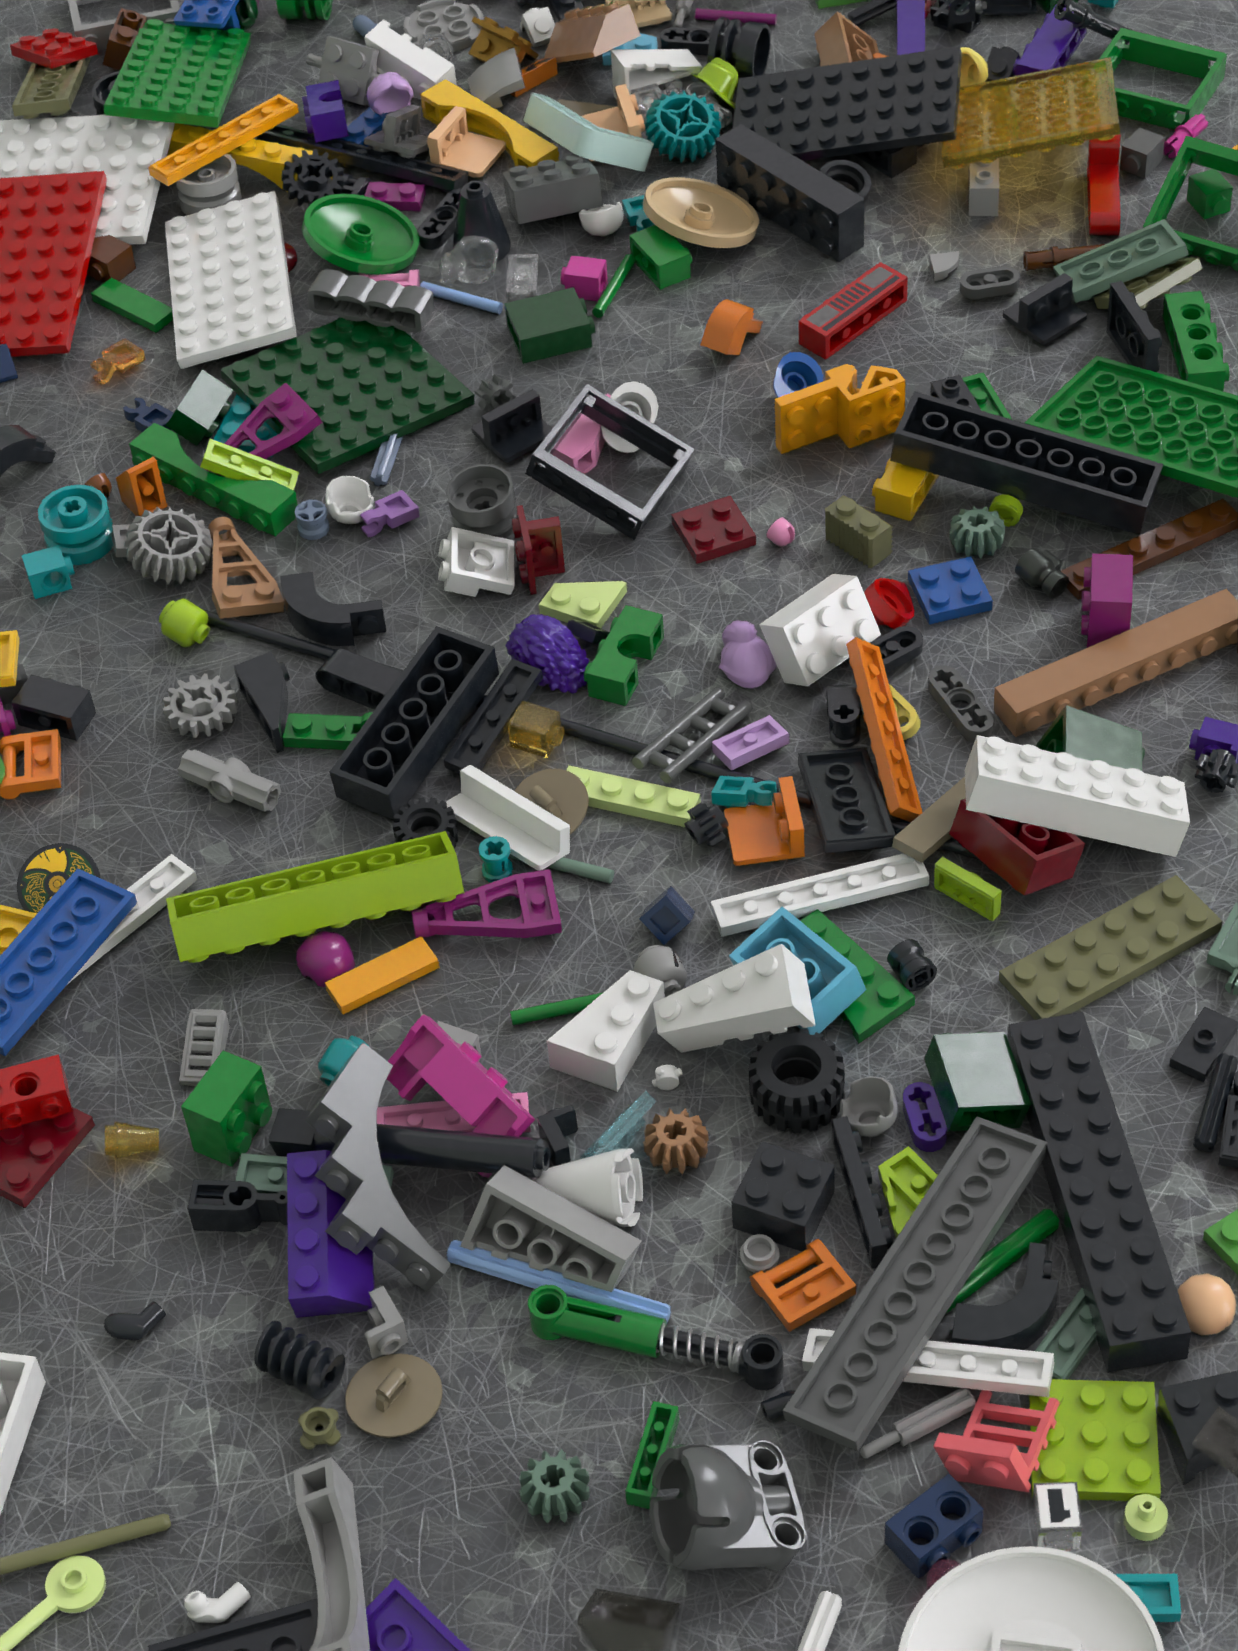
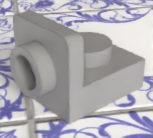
M384 1286L369 1292L372 1308L367 1310V1313L374 1328L367 1331L364 1335L368 1352L372 1359L392 1354L402 1345L409 1343L404 1320Z

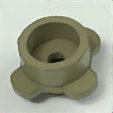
M314 1407L300 1415L298 1422L303 1429V1435L300 1438L302 1447L312 1449L316 1445L322 1444L333 1446L340 1441L341 1434L336 1428L339 1415L335 1409ZM323 1427L321 1431H316V1428Z

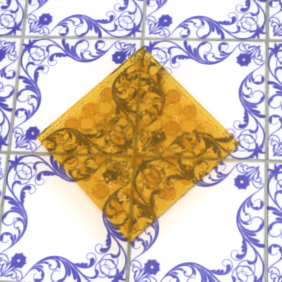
M1111 57L960 87L956 140L942 142L943 167L959 169L967 166L968 163L979 161L981 163H990L999 157L1009 156L1016 158L1030 151L1047 152L1055 149L1056 146L1066 144L1078 146L1087 140H1109L1115 135L1121 134Z

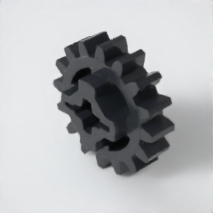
M314 149L312 155H308L306 150H302V157L299 158L293 154L291 162H285L281 181H283L282 189L283 191H288L289 200L298 199L297 206H301L305 202L308 203L309 207L311 203L319 198L341 194L342 188H344L343 167H337V159L329 161V153L326 152L319 156L318 151ZM296 173L298 174L297 181L294 180V176ZM331 177L332 182H331V184L329 185V184H328V178Z

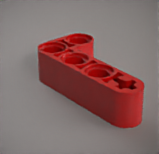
M1090 130L1087 163L1089 235L1119 236L1120 130Z

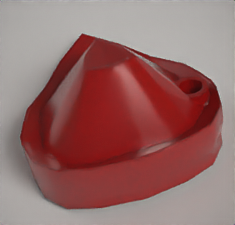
M879 578L864 591L878 626L887 625L894 630L905 626L914 617L913 602L905 583L893 579Z

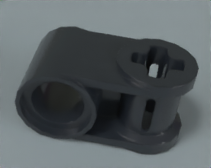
M856 684L826 686L830 740L839 747H851L857 744L861 737L860 715H862V704L856 691Z

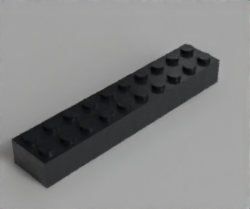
M1079 1012L1009 1024L1008 1042L1031 1102L1027 1112L1028 1121L1033 1137L1047 1142V1155L1042 1161L1043 1169L1080 1287L1085 1294V1303L1088 1305L1092 1316V1325L1094 1324L1096 1329V1338L1107 1373L1187 1359L1191 1330L1084 1013Z

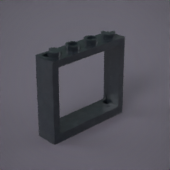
M586 384L532 454L525 474L635 540L686 469L695 449ZM582 414L672 468L643 509L552 455Z

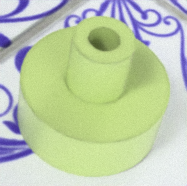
M1149 1494L1134 1496L1128 1501L1124 1513V1526L1131 1536L1142 1541H1152L1159 1538L1165 1532L1168 1511L1165 1504L1159 1498Z

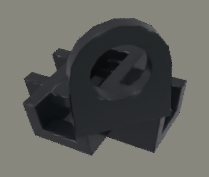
M938 0L939 8L933 6L930 8L931 21H934V26L950 32L958 29L971 33L981 23L983 12L976 10V0Z

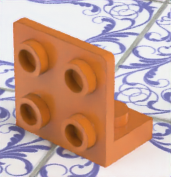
M793 776L778 778L779 792L773 793V804L770 806L755 804L746 807L726 808L724 810V816L729 824L726 828L735 866L805 857L804 826Z

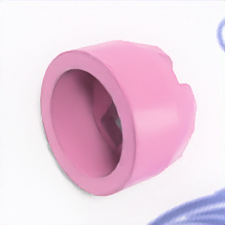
M781 517L771 525L766 537L778 546H786L794 540L795 529L790 522Z

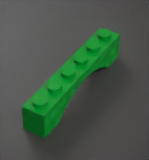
M153 423L129 443L134 466L154 457L157 460L163 483L170 484L182 490L185 494L192 495L206 502L209 506L216 507L230 514L233 518L252 525L259 531H264L275 537L296 519L295 508L298 506L295 491L273 480H236L211 473L195 464L185 454L179 443L177 433L156 423Z

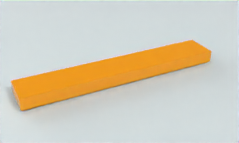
M278 94L150 165V176L170 186L298 114V104Z

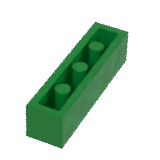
M653 1401L625 1491L628 1505L650 1509V1500L656 1497L658 1489L652 1486L653 1471L659 1457L672 1446L679 1423L678 1406Z

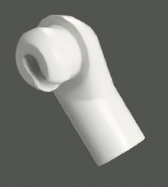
M236 1582L220 1598H207L201 1591L191 1592L185 1598L184 1607L188 1611V1617L196 1623H222L245 1604L251 1596L242 1584Z

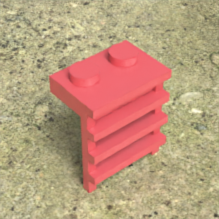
M981 1390L963 1435L939 1432L933 1447L949 1474L956 1481L1029 1493L1031 1488L1029 1478L1032 1471H1037L1040 1463L1037 1459L1041 1449L1046 1450L1048 1441L1046 1436L1049 1429L1055 1428L1057 1422L1054 1416L1060 1403L1057 1398L1049 1397L1044 1411L991 1404L989 1401L992 1392ZM983 1418L1037 1426L1036 1432L980 1423ZM1017 1446L1029 1447L1028 1452H1019Z

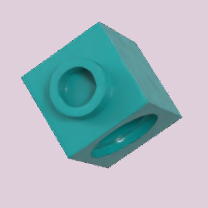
M59 545L22 555L35 599L73 589L69 576L75 574L70 556L63 557Z

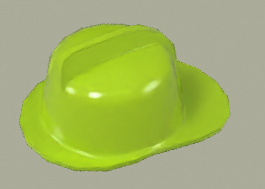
M714 58L705 65L698 75L691 73L693 77L701 82H705L723 100L735 108L736 104L732 99L738 84V73L731 64L720 58Z

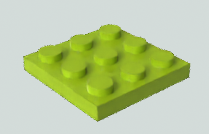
M1052 1379L1049 1397L1057 1398L1060 1403L1054 1416L1057 1423L1054 1429H1049L1046 1436L1048 1441L1046 1450L1041 1449L1037 1459L1040 1463L1038 1470L1031 1473V1497L1038 1499L1036 1485L1075 1484L1077 1500L1129 1501L1134 1496L1141 1494L1153 1495L1160 1499L1161 1485L1154 1382ZM1029 1395V1409L1044 1411L1049 1397ZM1029 1425L1030 1431L1036 1432L1037 1426Z

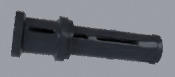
M1059 0L1055 6L1054 16L1057 20H1067L1073 23V26L1077 29L1088 28L1112 40L1120 28L1132 30L1093 12V9L1088 4L1081 5L1073 0ZM1100 24H1102V25H1104V26H1106V27L1112 29V31L1109 30V29H1107V28H1105V27H1103V26H1101ZM1124 39L1125 44L1127 45L1129 43V40Z

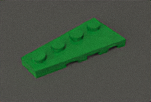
M818 909L800 920L858 969L866 991L840 1014L844 1021L847 1020L858 1044L915 1005V995Z

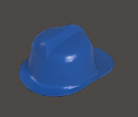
M790 352L783 356L778 364L773 381V389L777 398L823 382L822 370L818 363L807 354Z

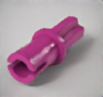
M1194 115L1184 125L1176 127L1175 133L1164 141L1163 154L1166 156L1173 150L1168 155V158L1176 157L1186 136L1195 138L1208 126L1205 115Z

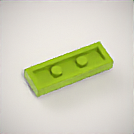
M209 439L200 465L201 468L236 480H273L293 491L299 475L298 471L213 439Z

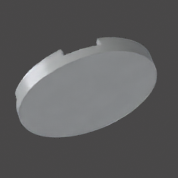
M430 0L418 5L415 12L409 17L406 16L403 28L404 33L412 37L410 42L421 49L427 47L437 54L451 53L473 45L481 28L471 21L473 17L481 20L484 17L481 10L474 4L467 5L458 3L456 0Z

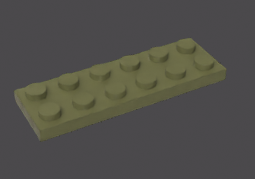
M90 57L53 69L32 62L12 104L14 117L23 116L24 119H32L38 117L41 113L50 112L53 116L67 113V110H70L91 61Z
M1175 875L1000 970L999 981L1034 1020L1072 1014L1220 932L1223 921Z

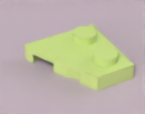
M623 581L554 583L539 603V611L542 615H548L566 623L574 619L586 621L602 628L627 593V585Z

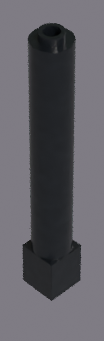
M286 1108L278 1109L268 1140L276 1155L281 1157H287V1153L318 1150L332 1151L336 1144L318 1133L314 1127L305 1121L311 1111ZM377 1124V1142L381 1163L496 1174L505 1165L525 1177L533 1178L540 1177L542 1171H546L550 1163V1150L548 1147H545L544 1141L540 1138Z

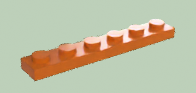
M855 637L846 644L850 657L849 663L853 669L857 685L856 691L861 700L864 712L863 718L868 728L871 749L875 755L878 777L884 790L885 804L890 815L912 822L923 812L880 648Z

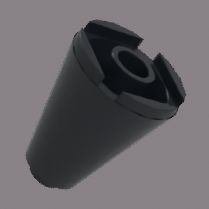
M471 181L461 188L452 243L453 252L458 255V260L471 266L489 265L488 260L494 258L500 261L509 253L511 247L509 234L491 190L487 184L480 181Z

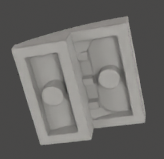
M515 48L494 56L471 74L468 78L471 95L496 109L503 106L502 96L525 88Z

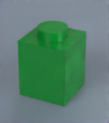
M1217 170L1203 171L1189 176L1187 201L1203 219H1208L1230 211L1233 187Z

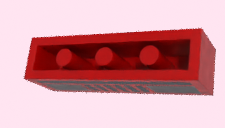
M882 262L878 263L798 321L799 345L825 360L907 301L908 277Z

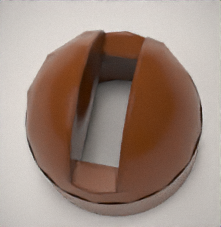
M105 473L93 476L84 484L100 490L106 498L112 492L111 482Z

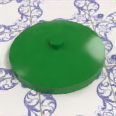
M356 194L328 195L311 203L304 215L302 232L308 245L323 259L343 269L363 274H389L406 268L415 259L419 246V235L415 226L399 210L377 199Z

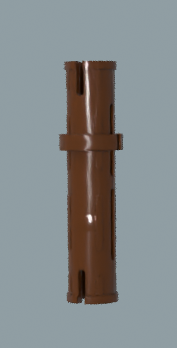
M1104 244L1060 249L1057 246H1051L1049 250L1025 251L1023 253L1024 269L1029 271L1051 268L1054 271L1053 266Z

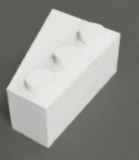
M688 49L611 50L614 97L617 100L615 86L626 84L629 94H635L639 110L651 107L654 99L659 100L662 93L669 96L672 90H674L677 94H681L683 90L686 92L687 86L691 83L701 82L693 77L691 73L698 75L702 70V66Z

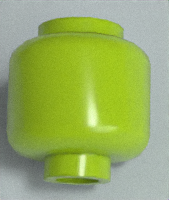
M184 598L176 602L170 601L164 607L159 617L163 635L185 648L192 646L195 642L201 644L210 631V627L207 626V612Z

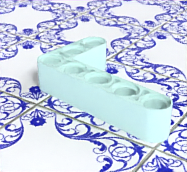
M531 93L523 119L524 122L578 156L642 172L646 170L654 145L653 142L641 137L600 128L556 100L538 93Z

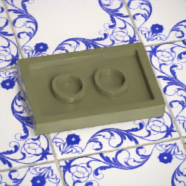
M1180 258L1177 262L1152 270L1145 276L1126 281L1124 285L1129 292H1133L1136 302L1142 310L1148 306L1150 300L1164 297V294H1169L1171 292L1170 288L1175 285H1182L1191 281L1192 275L1202 270L1199 258ZM1110 289L1094 297L1097 309H1108Z

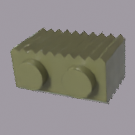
M844 495L825 508L826 540H830V543H835V546H840V549H844V552L854 555V558H858V562H863V565H868V568H873L891 555L893 551L891 550L893 547L891 545L893 542L891 540L893 537L891 535L893 533V526Z

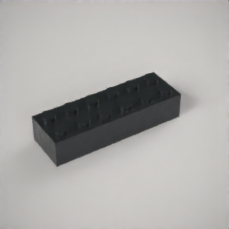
M742 124L716 139L717 184L736 193L763 216H766L838 262L864 246L863 197Z
M436 626L329 773L336 797L393 820L394 815L399 814L398 809L401 806H406L407 802L499 675L495 648Z

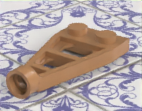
M227 517L214 519L209 524L208 529L213 541L212 600L219 619L283 612L284 600L276 580L239 537L232 520ZM221 530H228L224 534H219ZM239 555L243 560L242 562L223 563L222 557ZM250 575L256 582L254 584L228 586L227 577Z

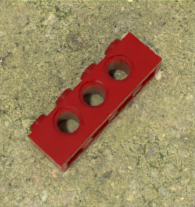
M59 1054L0 1069V1130L17 1128L23 1124L46 1118H55L59 1115L73 1112L67 1078Z

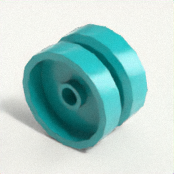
M87 485L65 486L51 492L42 500L38 508V519L41 530L44 533L46 548L59 545L63 557L70 556L72 565L92 563L104 557L112 549L113 522L110 518L107 498L100 490Z

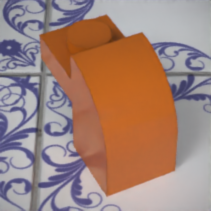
M725 299L713 310L700 345L726 355L739 356L746 333H760L763 322L753 318L754 308Z

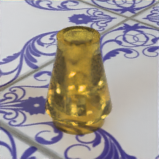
M116 1121L114 1125H105V1156H115V1159L149 1151H159V1128H149Z

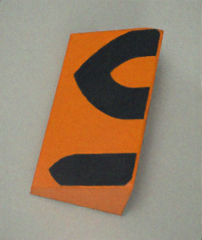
M556 58L540 59L521 69L525 88L510 94L516 98L558 74Z

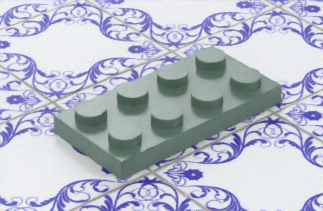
M1163 219L1055 265L1053 268L1056 277L1065 273L1073 278L1072 299L1077 303L1089 300L1094 295L1110 289V283L1118 281L1124 283L1133 278L1145 276L1152 270L1164 265L1173 264L1189 254L1186 244L1166 220Z

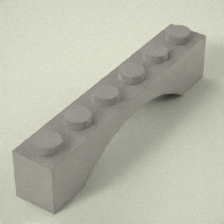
M330 1457L293 1471L296 1506L311 1553L318 1598L317 1632L314 1643L309 1651H370L353 1483L334 1459Z

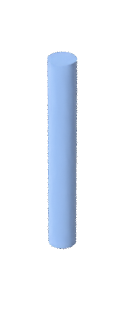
M422 281L420 287L433 292L434 297L496 314H501L503 310V303L425 281Z

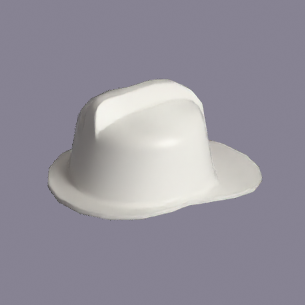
M633 381L624 383L615 389L610 397L611 399L654 424L658 412L657 397L649 387L643 383ZM601 425L603 438L616 451L631 453L640 449Z

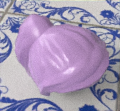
M389 71L373 79L368 87L366 96L372 110L382 115V113L394 112L411 105L410 100L413 98V91L410 84L400 74Z
M737 620L729 624L722 633L724 648L721 652L719 668L735 684L743 688H755L761 686L768 679L777 665L768 644L756 635L757 630L754 628V624L748 621Z

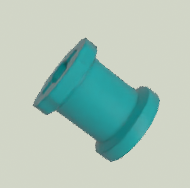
M499 836L484 839L478 848L479 856L484 861L482 864V876L484 879L492 883L512 876L513 865L508 859L511 853L509 842Z

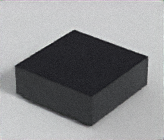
M572 619L567 624V628L573 635L593 644H599L602 639L606 640L610 633L586 621Z

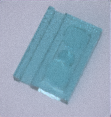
M645 1091L616 1118L580 1158L583 1159L622 1148L618 1142L626 1134L631 1138L646 1123L642 1117L657 1101Z

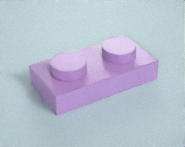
M769 715L712 741V751L732 771L789 744V733Z

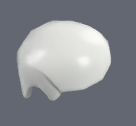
M617 202V205L603 204L602 207L587 211L582 209L579 212V217L585 231L594 236H607L619 229L624 219V212L621 203Z
M340 476L332 479L328 484L325 496L326 509L337 522L357 524L363 521L360 515L364 511L373 509L374 497L371 496L369 484L366 481L355 476Z

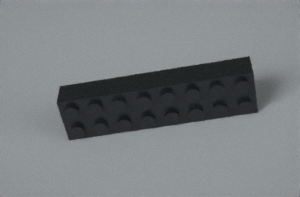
M914 391L895 431L890 461L1000 494L1010 495L1020 500L1138 535L1142 531L1155 497L1163 468L1162 463Z

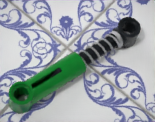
M555 1285L540 1286L533 1290L528 1297V1310L532 1331L543 1340H556L563 1336L652 1358H658L660 1353L663 1356L672 1353L676 1359L685 1356L690 1362L698 1359L702 1361L703 1365H707L710 1362L715 1363L717 1368H721L724 1365L728 1366L731 1372L736 1371L739 1376H743L745 1381L757 1390L773 1389L783 1379V1348L781 1343L769 1334L754 1335L744 1342L740 1340L733 1343V1339L727 1342L720 1340L719 1335L714 1339L706 1337L705 1332L701 1336L693 1334L692 1329L688 1330V1332L680 1331L678 1325L674 1329L667 1328L665 1318L566 1296V1293L561 1288ZM547 1311H555L552 1314H543ZM760 1360L769 1361L767 1364H758L756 1362Z

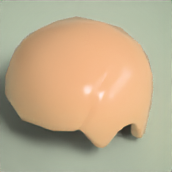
M1208 1273L1193 1275L1178 1288L1177 1291L1191 1332L1201 1336L1218 1334L1233 1322L1237 1305L1230 1285L1222 1278Z

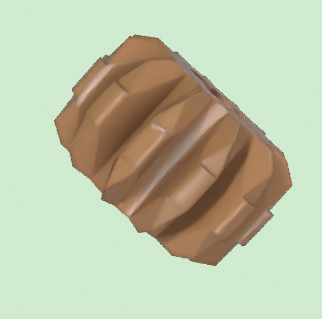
M669 1108L666 1117L655 1114L653 1124L646 1125L643 1146L646 1156H650V1162L653 1167L663 1165V1170L666 1174L672 1168H678L683 1175L685 1166L688 1165L697 1169L700 1163L699 1159L706 1158L708 1152L707 1141H709L708 1130H706L705 1126H702L699 1115L689 1117L686 1108L680 1114H674Z

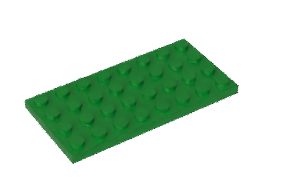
M158 19L147 20L143 28L139 30L106 99L104 115L218 128L251 44V33L244 32L239 28L221 30L210 27L175 25V23L167 24Z
M1096 355L1024 422L1028 425L1162 463L1161 475L1238 498L1237 395Z

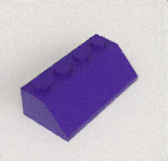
M328 1150L287 1153L288 1300L296 1318L365 1312L372 1308L369 1292L375 1290L374 1252L365 1246L356 1255L348 1248L341 1246L335 1238L325 1232L346 1200L315 1176L331 1151Z

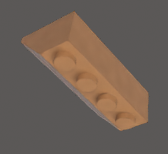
M617 1L606 5L588 6L580 10L576 8L564 13L565 19L555 24L544 59L555 57L557 63L593 58L641 36L629 3L618 5Z
M838 11L814 33L817 44L816 50L820 57V66L874 59L872 55L879 53L876 40Z

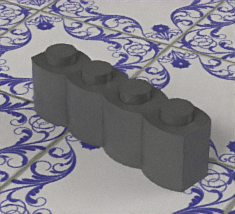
M336 270L320 271L307 292L309 310L324 316L338 315L350 321L366 320L376 326H395L406 332L422 331L434 311L433 292L420 286L404 287L399 283L388 280L376 282L366 276H347Z

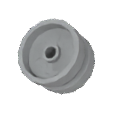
M225 154L175 182L178 189L180 207L185 215L197 213L205 208L212 209L226 205L230 201L242 200L240 184L237 181L236 162L231 155Z

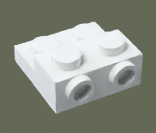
M452 527L448 538L441 540L438 557L445 559L441 562L438 573V580L444 581V590L476 597L479 588L511 595L515 586L514 540Z

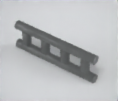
M715 687L632 759L633 765L637 769H642L648 763H651L663 769L660 772V777L665 783H670L712 746V741L724 736L753 709L751 703L743 700L739 705L734 706L722 700L725 697L724 691L720 687ZM710 709L725 716L717 724L702 718ZM690 727L704 733L696 742L681 734ZM669 745L684 751L675 760L661 753Z

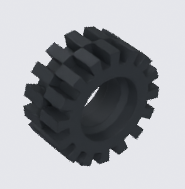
M425 797L418 798V804H414L413 800L407 802L408 809L401 806L398 809L399 814L394 815V823L392 824L396 843L446 831L455 849V842H458L456 817L452 807L447 808V803L443 800L438 805L437 798L432 797L429 802H425ZM424 826L437 828L428 834L414 833L415 830Z

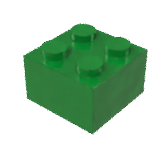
M226 1051L220 1053L181 1106L193 1150L233 1167L241 1153H247L253 1137L260 1127L267 1125L272 1115V1107L262 1067Z

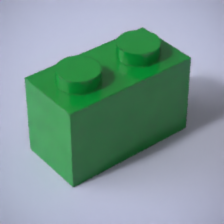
M656 225L629 235L630 253L636 259L635 264L660 290L691 277V253L676 240V237L668 234Z

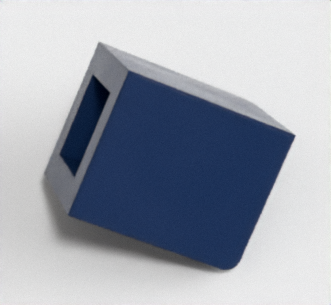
M670 886L644 909L639 919L665 945L691 922L695 911Z

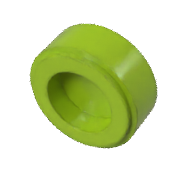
M1003 494L993 499L989 512L998 511L1000 519L1004 520V525L1010 527L1019 522L1023 513V506L1015 497Z

